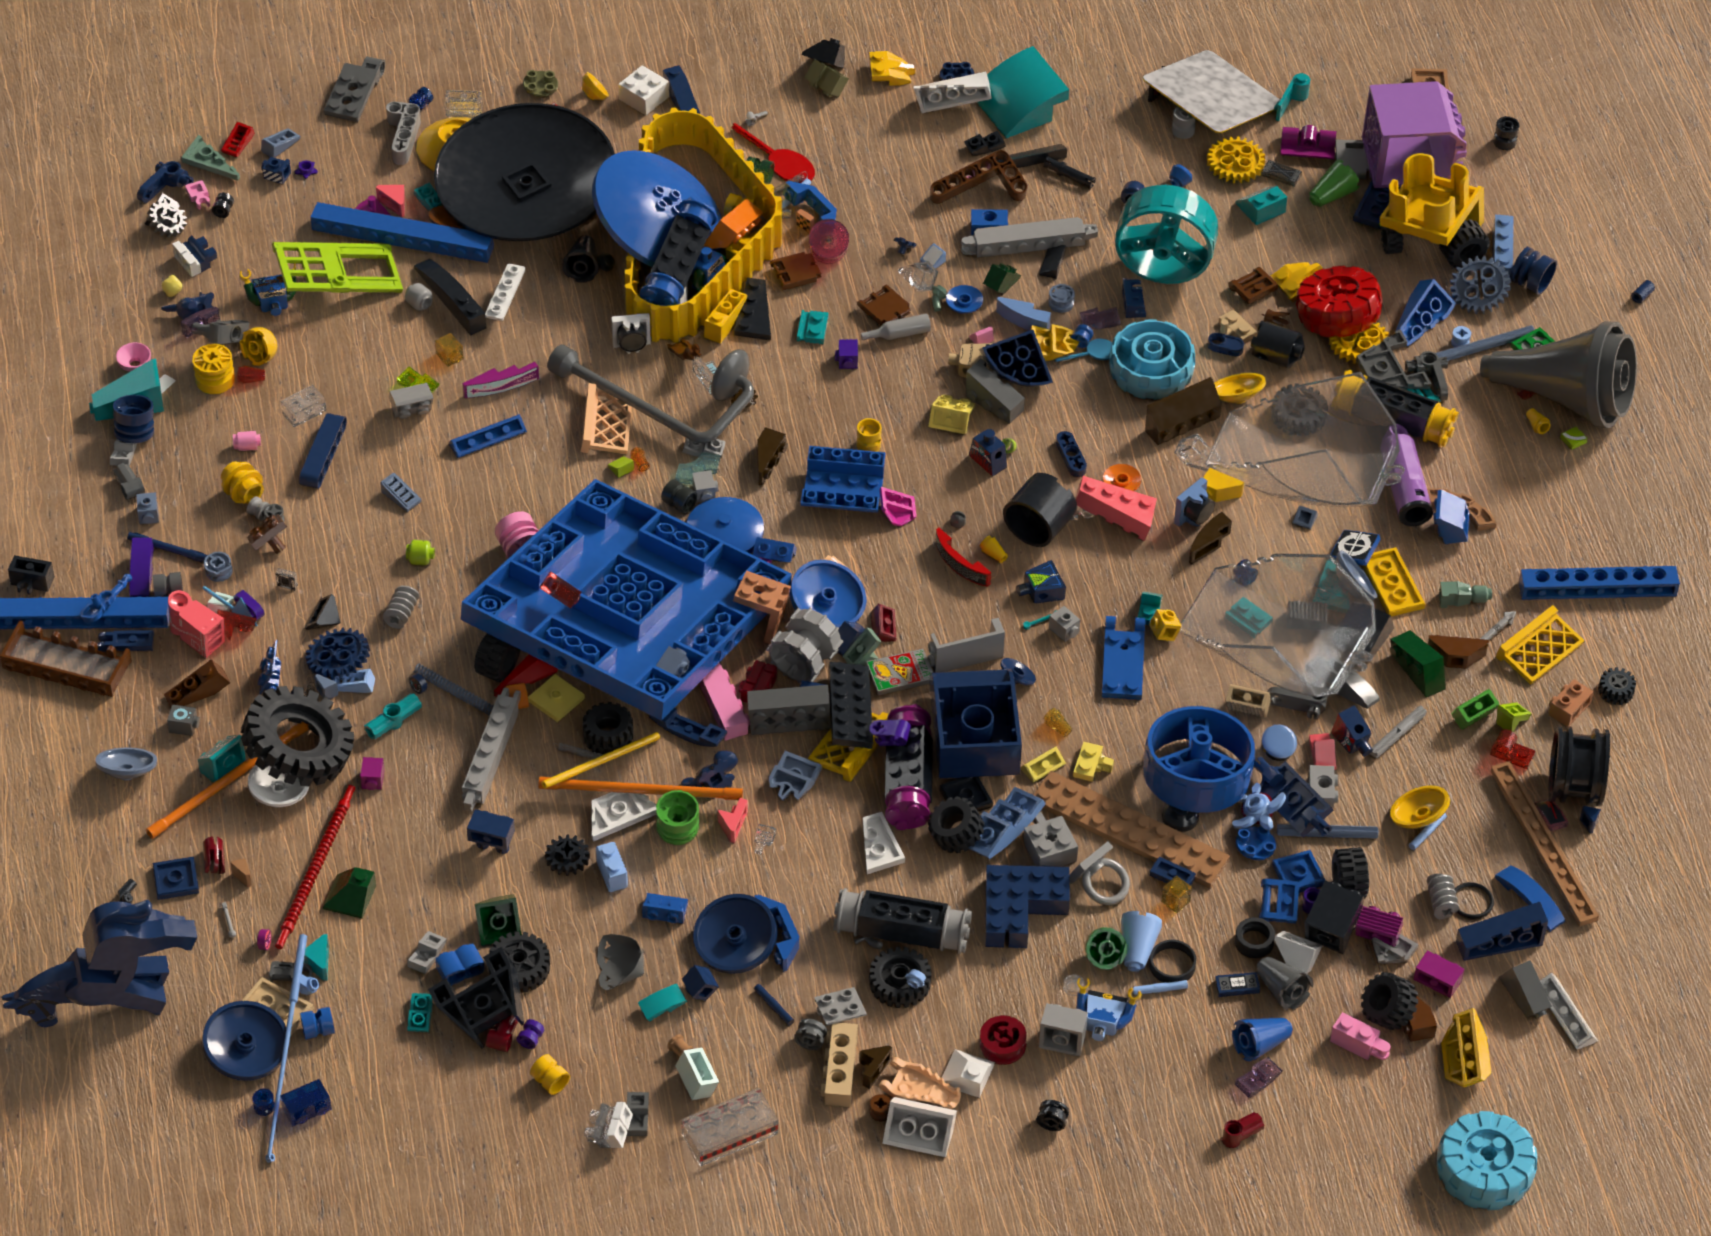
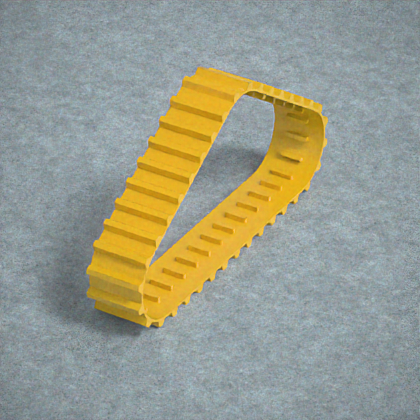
M675 107L671 108L668 113L652 115L653 121L649 125L642 126L639 151L655 154L665 147L681 144L693 145L705 150L747 198L756 200V206L764 212L762 216L767 220V223L697 295L682 304L674 306L655 305L638 296L641 263L628 253L625 270L626 315L649 313L650 336L653 342H657L660 339H671L673 343H677L681 337L687 335L696 336L697 328L701 325L705 326V320L729 290L733 289L741 292L742 283L746 282L747 277L752 278L754 270L761 271L763 269V261L772 260L774 248H781L782 199L780 196H774V186L764 183L762 172H754V163L744 160V151L742 149L735 150L734 140L724 137V128L722 126L716 127L712 116L704 117L698 114L697 109L694 108L689 111H678Z

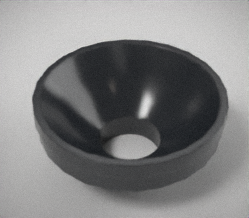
M1166 804L1162 811V820L1165 825L1177 831L1186 832L1197 825L1199 813L1190 811L1179 812L1175 807Z

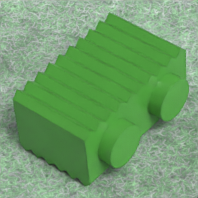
M1488 689L1458 706L1451 714L1460 729L1464 730L1478 720L1480 721L1481 718L1483 719L1490 715V713H1493L1499 706V702L1492 691Z

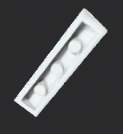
M1550 973L1540 980L1552 1005L1550 1007L1551 1011L1575 1048L1578 1050L1598 1041L1557 977Z

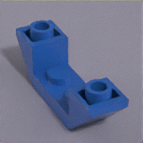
M787 181L783 192L786 200L793 206L806 201L820 216L817 230L830 241L835 227L837 209L815 186Z
M759 894L754 895L755 898L766 904L773 914L777 927H781L783 931L782 937L784 941L776 943V952L773 955L776 964H780L783 972L787 971L799 950L800 936L785 904Z

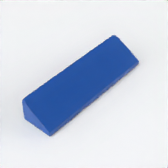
M519 414L452 439L449 445L456 457L459 458L523 434L527 430Z

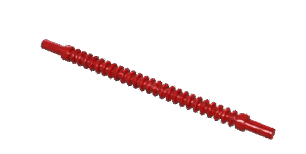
M348 785L342 800H339L333 817H331V821L326 827L327 830L324 832L312 862L308 867V871L305 873L304 880L301 882L302 885L299 886L291 908H289V912L286 915L287 917L281 925L282 931L275 944L277 949H283L288 935L295 928L296 921L299 919L298 916L301 915L313 884L316 882L315 879H317V875L320 873L319 870L322 869L338 829H340V825L345 818L344 816L350 808L349 802L356 789L353 785Z

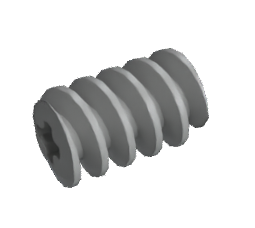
M404 585L398 586L395 589L392 599L389 601V605L383 614V619L387 625L396 629L404 627L420 596L416 589Z
M1439 873L1428 876L1427 884L1434 916L1440 920L1447 919L1459 910L1453 878L1450 875Z

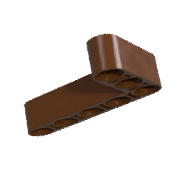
M998 150L932 183L929 198L933 203L940 204L998 176L1011 198L1015 201H1022L1026 197L1028 185L1009 154L1004 150ZM997 160H1003L1004 163H999ZM981 168H988L989 170L984 171ZM1011 174L1013 177H1007L1006 175ZM970 175V176H972L973 178L969 179V178H966L965 176ZM955 183L957 186H951L950 184ZM1019 188V189H1022L1023 191L1018 192V191H1016L1015 189ZM935 191H940L941 194H936V193H934V192H935Z

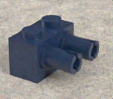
M475 809L467 826L468 841L476 842L478 848H481V845L482 849L492 846L496 847L498 853L501 850L502 854L508 853L509 844L515 832L514 819L505 815L501 816Z

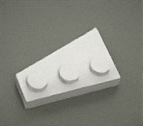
M879 812L863 817L867 875L905 863V856L883 813Z

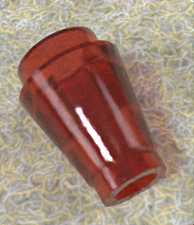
M243 365V367H238L237 380L242 382V384L265 381V369Z

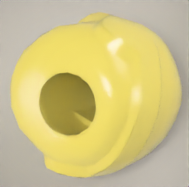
M174 275L169 276L161 284L163 291L168 297H173L182 290L181 282Z

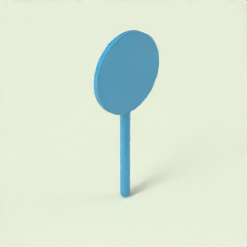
M1094 339L1089 342L1087 352L1056 358L1055 361L1060 362L1090 355L1098 360H1108L1112 342L1107 339Z

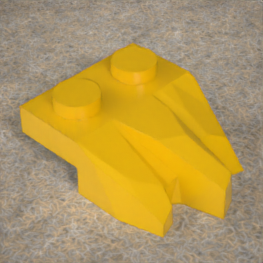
M888 51L869 52L872 81H889V86L911 83L909 76L915 74L913 65L908 64L904 59Z
M1308 262L1286 264L1270 276L1293 303L1296 300L1297 289L1300 288V283L1306 277L1314 274L1315 271L1323 268L1318 263L1312 265Z
M1052 324L1050 329L1032 325L1030 330L1033 329L1045 361L1069 355L1075 351L1079 344V341L1070 338L1074 331L1063 326Z

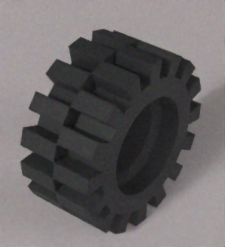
M1382 226L1381 241L1383 242L1382 247H1384L1385 254L1402 253L1404 246L1402 234Z

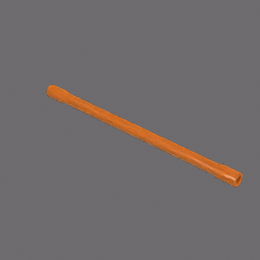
M304 722L295 724L290 730L279 737L280 740L286 745L294 738L308 731V724ZM248 758L173 812L146 828L147 835L151 839L157 837L167 830L170 825L252 769L257 758Z
M539 777L538 788L544 789L542 781L551 777ZM567 779L546 788L551 790L568 789L664 795L670 791L682 790L694 797L722 798L724 800L743 799V788L727 787L709 788Z

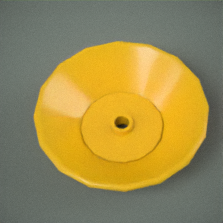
M450 117L436 121L425 128L417 139L416 152L421 162L432 171H435L437 157L446 141L458 128L472 118Z

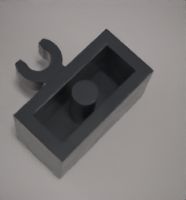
M14 555L8 568L10 584L17 586L18 593L23 588H27L28 595L33 592V589L48 592L55 578L52 562Z

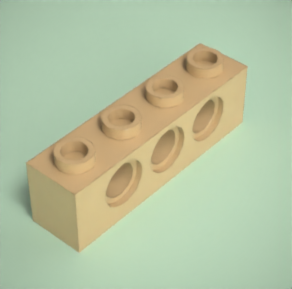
M834 1023L832 1024V1031H827V1043H830V1048L825 1049V1061H828V1066L823 1068V1079H826V1084L821 1086V1096L825 1097V1105L850 1107L858 1024Z

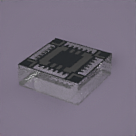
M278 568L275 573L277 586L296 590L298 586L296 572Z

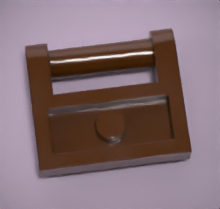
M1261 267L1253 269V272L1228 283L1230 290L1235 291L1248 304L1278 290V284Z

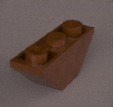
M1429 635L1427 644L1443 656L1445 667L1467 669L1486 656L1489 640Z

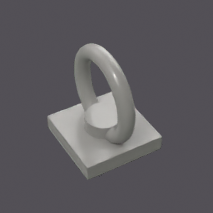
M1108 841L1081 862L1070 874L1071 884L1082 877L1083 887L1088 896L1102 905H1114L1121 902L1127 896L1130 887L1128 874L1122 865L1112 859L1104 858L1113 848ZM1103 866L1112 868L1120 876L1121 889L1115 896L1104 897L1098 894L1091 885V877Z

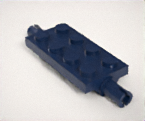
M1258 757L1257 760L1261 764L1255 760L1254 768L1262 774L1260 792L1268 794L1272 800L1281 792L1286 795L1285 802L1277 812L1303 838L1314 828L1322 836L1327 835L1324 828L1330 833L1332 827L1324 819L1334 811L1332 807L1286 761L1280 766L1274 767L1270 766L1263 757Z

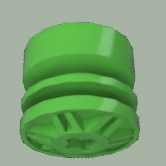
M675 790L665 793L659 798L656 805L657 833L660 838L673 845H683L691 842L697 836L699 831V806L695 797L690 793Z

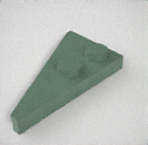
M200 135L196 137L181 157L182 163L237 181L240 179L236 169L233 166L230 167L226 163V159L215 151L210 144L207 145Z

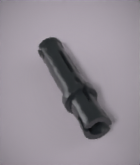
M1048 156L1045 159L1047 162L1044 161L1043 167L1057 172V175H1064L1089 188H1092L1094 186L1092 183L1095 184L1096 182L1095 177L1067 166V163L1063 161L1059 162Z

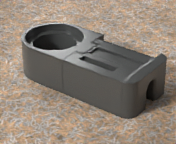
M273 961L269 973L270 981L272 983L273 980L291 981L292 984L295 963ZM303 963L302 971L309 973L306 977H313L311 966Z

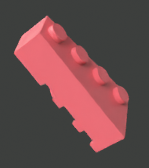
M1086 476L1082 477L1075 497L1078 507L1094 515L1099 514L1103 516L1107 522L1111 524L1114 522L1124 527V531L1128 533L1133 532L1139 535V539L1145 541L1151 528L1157 498Z

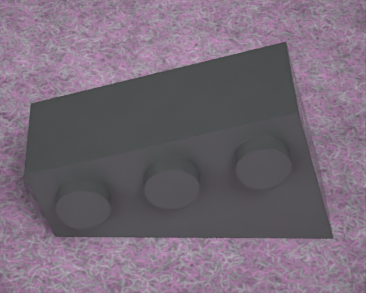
M979 359L967 370L966 397L1010 424L1024 411L1025 398L1008 382L1004 384L997 378L998 373L996 371L991 372L983 365L985 361Z

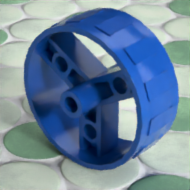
M1203 706L1177 708L1163 714L1151 726L1145 744L1143 775L1150 790L1160 800L1170 806L1196 813L1220 811L1233 806L1247 792L1255 761V743L1247 727L1237 718L1226 712ZM1187 740L1186 749L1159 759L1155 754L1158 749L1168 743ZM1212 743L1226 748L1239 761L1211 749Z

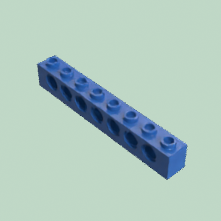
M1676 566L1521 569L1519 577L1522 600L1677 596L1680 586Z

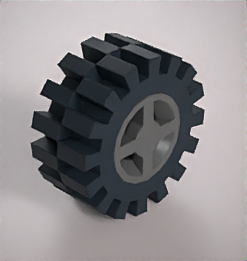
M1615 667L1614 671L1612 668H1609L1608 672L1605 670L1599 682V695L1602 694L1601 698L1603 700L1607 698L1606 702L1608 703L1613 701V705H1616L1617 702H1619V705H1623V702L1628 703L1629 699L1632 700L1636 688L1634 675L1630 676V671L1625 673L1624 668L1621 671L1618 670V667Z

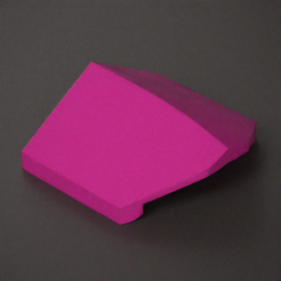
M884 487L879 489L881 509L891 524L902 526L917 517L914 496Z

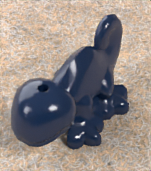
M718 751L713 757V764L699 770L695 778L688 777L683 779L681 786L732 787V781L735 776L733 774L724 775V773L730 772L737 765V756L731 751Z

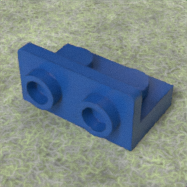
M756 537L753 555L758 558L791 563L792 556L796 555L797 548L793 543Z
M647 893L646 900L642 905V918L683 924L688 907V899Z

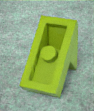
M1517 702L1502 704L1497 708L1496 723L1512 734L1518 723L1529 720L1532 713Z

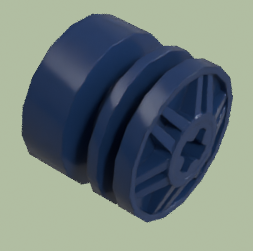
M1527 246L1519 254L1512 267L1510 281L1518 283L1520 286L1527 284L1528 290L1540 295L1550 284L1557 268V261L1546 255L1540 258V252L1534 251L1533 248Z
M126 395L114 401V435L118 440L125 443H141L153 437L154 410L153 402L148 397Z

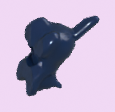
M200 292L199 297H184L177 304L162 306L161 310L177 312L184 324L193 325L194 322L199 321V315H213L216 313L217 308L211 304L214 293L202 294Z

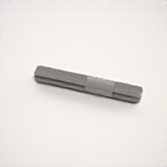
M1418 706L1372 747L1373 751L1370 755L1374 758L1382 755L1426 715L1427 710L1423 706Z

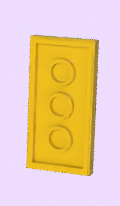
M1396 547L1374 552L1367 566L1362 565L1376 590L1385 612L1391 615V617L1425 609L1426 604Z

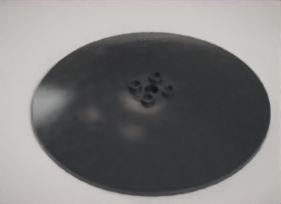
M520 103L502 106L472 118L449 137L442 147L435 164L434 180L436 192L448 214L460 225L479 235L504 241L546 239L574 229L596 213L592 198L593 179L603 162L615 153L605 133L590 119L573 110L543 103Z

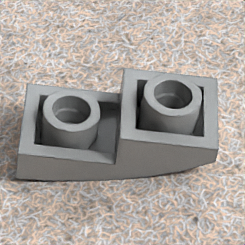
M685 438L682 453L704 458H721L726 442L716 438L707 443H696Z

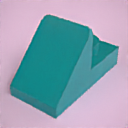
M1142 592L1137 618H1145V625H1149L1156 610H1160L1163 595Z

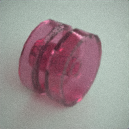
M824 219L817 222L809 234L810 253L818 262L824 264H834L840 261L846 255L849 247V233L846 227L834 219Z

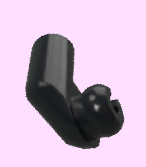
M128 879L118 890L119 902L132 904L133 896L131 892L137 886L133 879Z

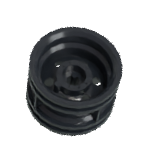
M1556 725L1549 765L1548 797L1550 802H1555L1556 798H1558L1560 803H1565L1569 796L1585 798V803L1588 806H1591L1593 802L1598 807L1603 805L1610 761L1609 730L1604 729L1602 733H1599V729L1594 728L1591 735L1574 734L1572 726L1562 729L1561 725Z

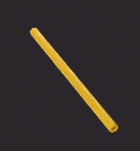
M658 732L643 737L542 781V786L546 789L655 742L660 739V735Z

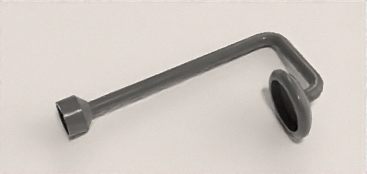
M564 344L557 346L553 350L547 363L548 370L557 376L565 378L575 374L591 384H596V387L696 443H707L716 439L747 406L754 395V387L751 381L747 379L750 367L749 356L744 350H734L726 355L718 365L711 382V393L716 400L725 401L733 397L741 388L743 392L708 431L699 432L580 365L578 353Z

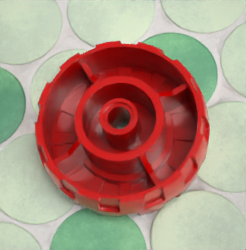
M1344 265L1332 266V268L1328 269L1323 268L1315 271L1314 274L1306 277L1300 283V288L1297 289L1296 294L1297 312L1300 322L1312 333L1314 332L1324 337L1352 336V334L1361 333L1369 329L1379 319L1382 310L1381 288L1376 277L1362 268L1355 266L1345 267Z

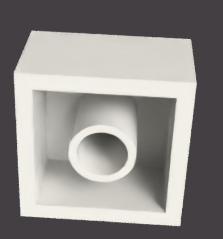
M643 65L619 83V100L644 115L649 114L669 97V81Z

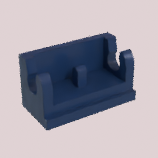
M1123 278L1122 297L1126 318L1146 317L1143 289L1138 286L1133 287V285H1140L1141 280H1127V278Z

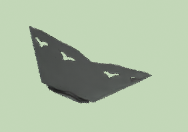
M603 935L597 954V961L602 969L599 976L600 986L604 990H610L643 976L644 951L642 952L638 942L624 935ZM606 941H608L610 946L605 949ZM604 956H605L606 958H609V960L607 961V963H605V960H606V959L604 958Z

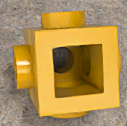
M1157 609L1149 623L1157 640L1175 641L1182 627L1176 614L1171 610Z

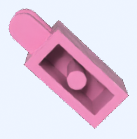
M1343 1012L1332 1027L1330 1042L1366 1060L1371 1055L1378 1059L1386 1060L1389 1057L1391 1047L1387 1041L1379 1038V1030Z

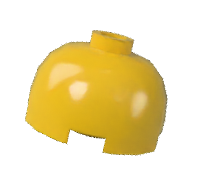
M254 327L243 332L244 335L239 344L244 358H249L253 362L252 364L260 366L273 359L278 346L277 340L270 330L263 327Z

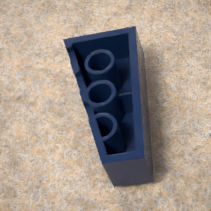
M1537 902L1459 928L1456 943L1463 961L1543 946L1548 919L1541 902Z

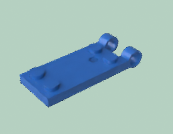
M1106 616L1102 698L1142 700L1145 618H1135V632L1115 631L1116 616ZM1121 647H1126L1128 649L1122 650Z

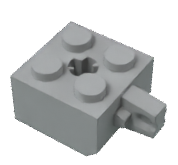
M1039 812L1033 820L1034 825L1024 827L1023 839L1025 847L1035 866L1060 867L1077 861L1078 845L1063 816L1046 821L1043 814Z

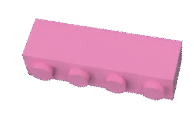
M718 663L699 682V686L718 726L727 730V734L724 737L726 741L748 734L750 720L748 714L743 712L741 700L736 698L734 685L729 683L727 670H723L721 664Z

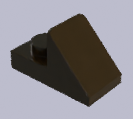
M887 1045L859 1052V1063L865 1066L861 1073L864 1087L870 1089L892 1060L891 1046Z

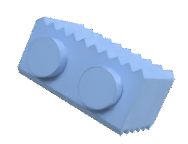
M610 842L597 846L596 861L608 891L613 892L627 888V871L616 843Z

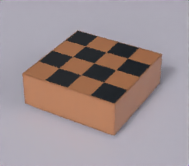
M800 209L796 212V225L811 233L814 231V217Z

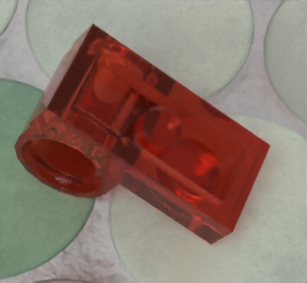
M1503 729L1497 736L1490 755L1506 762L1510 761L1511 764L1528 770L1536 751L1517 744L1516 734L1511 730Z

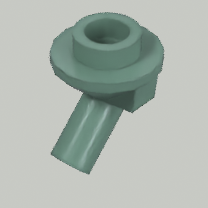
M940 285L932 286V303L936 312L941 310L940 301L946 299L947 290Z

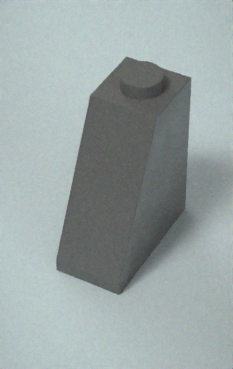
M1531 960L1515 966L1499 976L1500 981L1526 1018L1534 1016L1535 1019L1547 1014L1546 1010L1552 1007Z

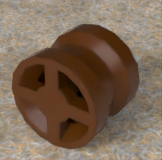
M883 1094L872 1097L870 1101V1116L872 1119L879 1122L887 1120L891 1101L889 1097Z

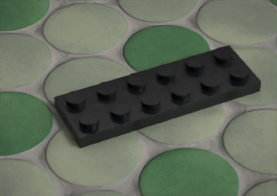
M829 662L832 745L872 749L873 735L869 730L872 724L869 666Z

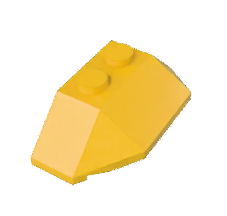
M1474 1008L1454 1014L1453 1022L1448 1027L1441 1042L1445 1078L1464 1088L1484 1081L1491 1074L1487 1036Z

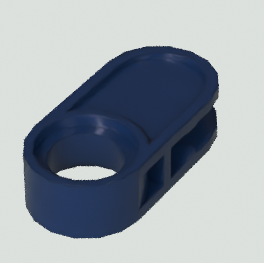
M1212 333L1208 337V348L1214 352L1236 357L1242 355L1244 342L1237 337L1222 333ZM1218 340L1221 344H1214L1212 341Z

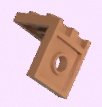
M746 571L733 601L770 614L764 642L771 644V640L776 635L783 620L791 586Z

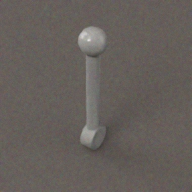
M223 902L222 907L229 929L228 936L234 938L236 932L232 927L227 904Z

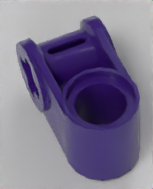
M902 719L876 720L870 725L869 730L875 736V741L879 746H904L908 740L911 724Z

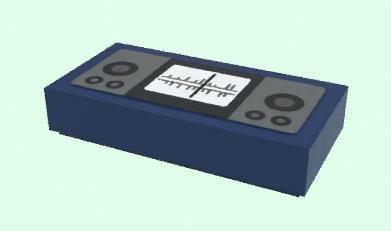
M1257 972L1215 976L1218 997L1260 993Z

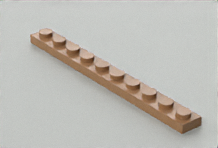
M1510 761L1491 766V774L1579 927L1597 922L1599 919L1598 913Z

